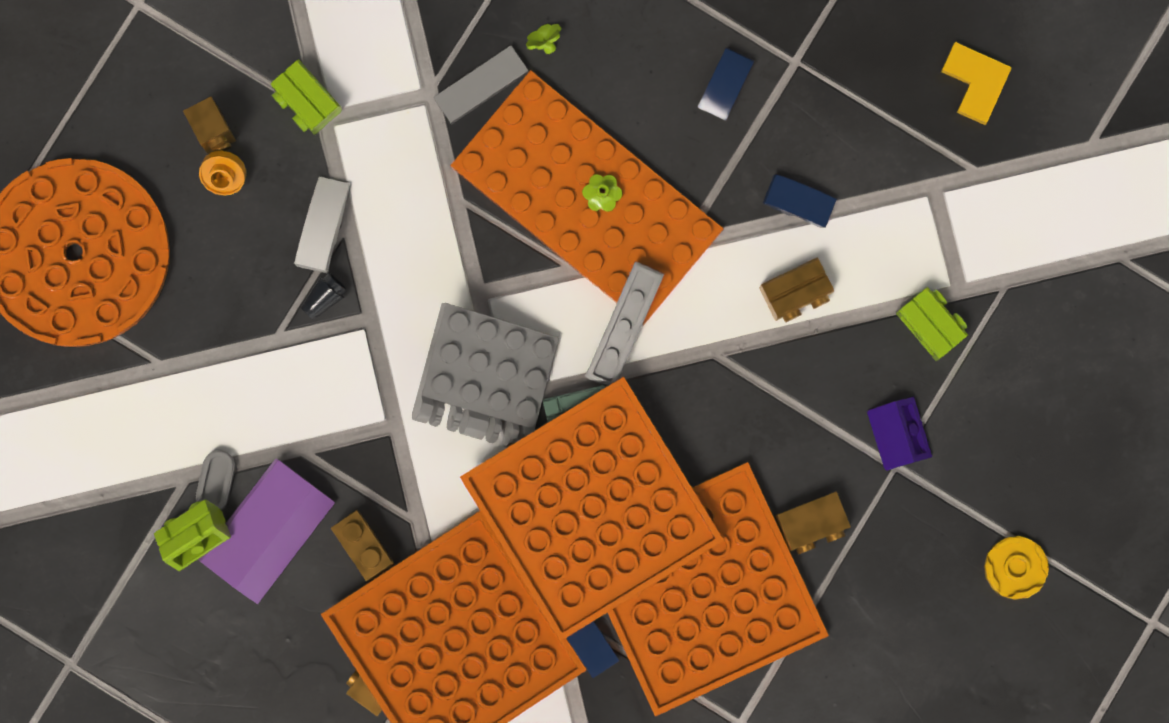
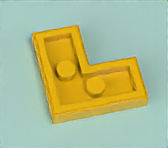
M955 42L941 72L969 84L957 113L986 125L1012 67Z

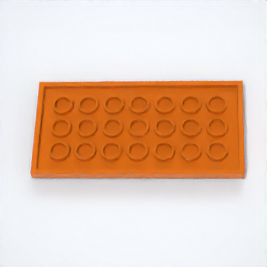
M531 70L450 165L453 170L616 304L635 261L664 273L643 326L724 229ZM595 174L603 177L606 175L614 176L617 180V186L622 190V198L616 202L615 208L610 212L602 209L599 211L591 210L588 206V200L583 197V188L589 184L590 177ZM601 189L600 193H605V190Z

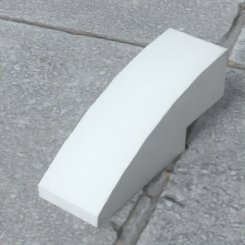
M324 177L318 178L294 262L297 267L328 273L350 183Z

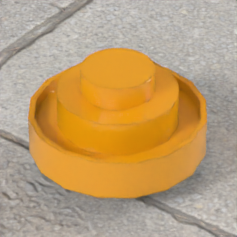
M222 150L214 151L203 159L199 168V178L204 187L214 194L232 195L243 186L247 170L243 161L233 153Z

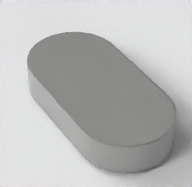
M215 450L205 457L196 491V502L206 499L220 508L221 511L226 507L236 469L235 460L229 453L223 450Z

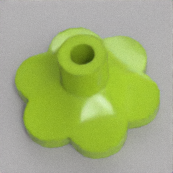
M545 24L537 31L530 33L527 36V48L529 50L535 48L538 50L543 49L546 54L553 53L556 50L554 42L560 38V25L554 24L551 26L550 24Z
M595 174L591 176L589 184L582 191L583 197L588 200L589 208L593 211L602 209L610 212L615 208L616 202L622 198V190L617 186V180L612 175L603 177ZM604 189L605 193H600V190Z

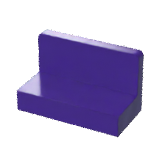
M914 397L894 401L868 410L869 421L883 467L886 471L932 457Z

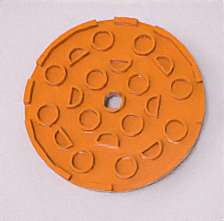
M66 158L49 161L31 171H26L0 193V313L14 327L32 338L52 345L64 347L91 346L114 339L135 326L152 308L164 286L168 272L170 257L169 237L163 216L155 201L131 176L114 166L100 161ZM73 244L80 245L83 250L82 258L76 261H70L66 256L67 248Z

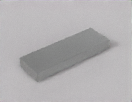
M509 46L433 98L452 125L528 74L529 71L513 47Z

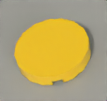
M1021 536L1007 537L995 543L987 553L984 564L985 576L991 588L1002 597L1014 600L1029 598L1039 592L1049 572L1048 559L1041 546Z

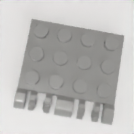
M441 303L412 411V420L424 424L429 421V425L438 427L443 419L445 404L451 405L446 424L448 431L456 432L459 428V433L479 440L485 437L487 442L494 444L499 437L502 420L507 422L503 446L506 448L535 431L559 338L449 303Z

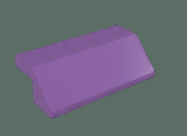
M276 458L226 522L231 538L198 560L236 590L258 604L335 502Z

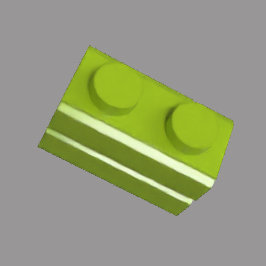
M296 60L270 84L275 91L271 95L282 109L289 106L296 114L292 120L303 132L309 129L314 135L317 134L342 111L337 101L300 60Z
M926 287L902 307L896 315L933 359L938 361L968 336L965 332L967 325L957 313L951 315L944 307L947 301L938 290L934 289L931 291Z
M205 499L193 503L189 510L179 517L167 520L164 523V527L153 533L157 545L160 547L159 551L162 560L174 569L181 571L230 539L231 535L220 508Z

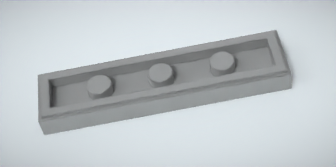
M635 261L585 375L586 378L606 387L619 380L664 277V273Z

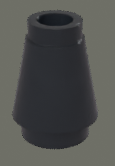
M328 273L325 277L321 276L304 301L305 303L301 306V309L310 318L315 320L317 316H320L344 298L343 294L347 289L331 273Z

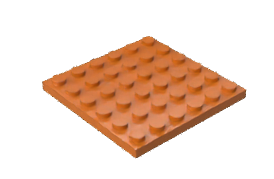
M624 377L460 476L559 641L569 637L724 541Z
M748 462L692 488L724 541L607 612L655 717L829 636Z
M481 511L321 614V617L390 723H508L587 670L568 640L565 638L559 641Z

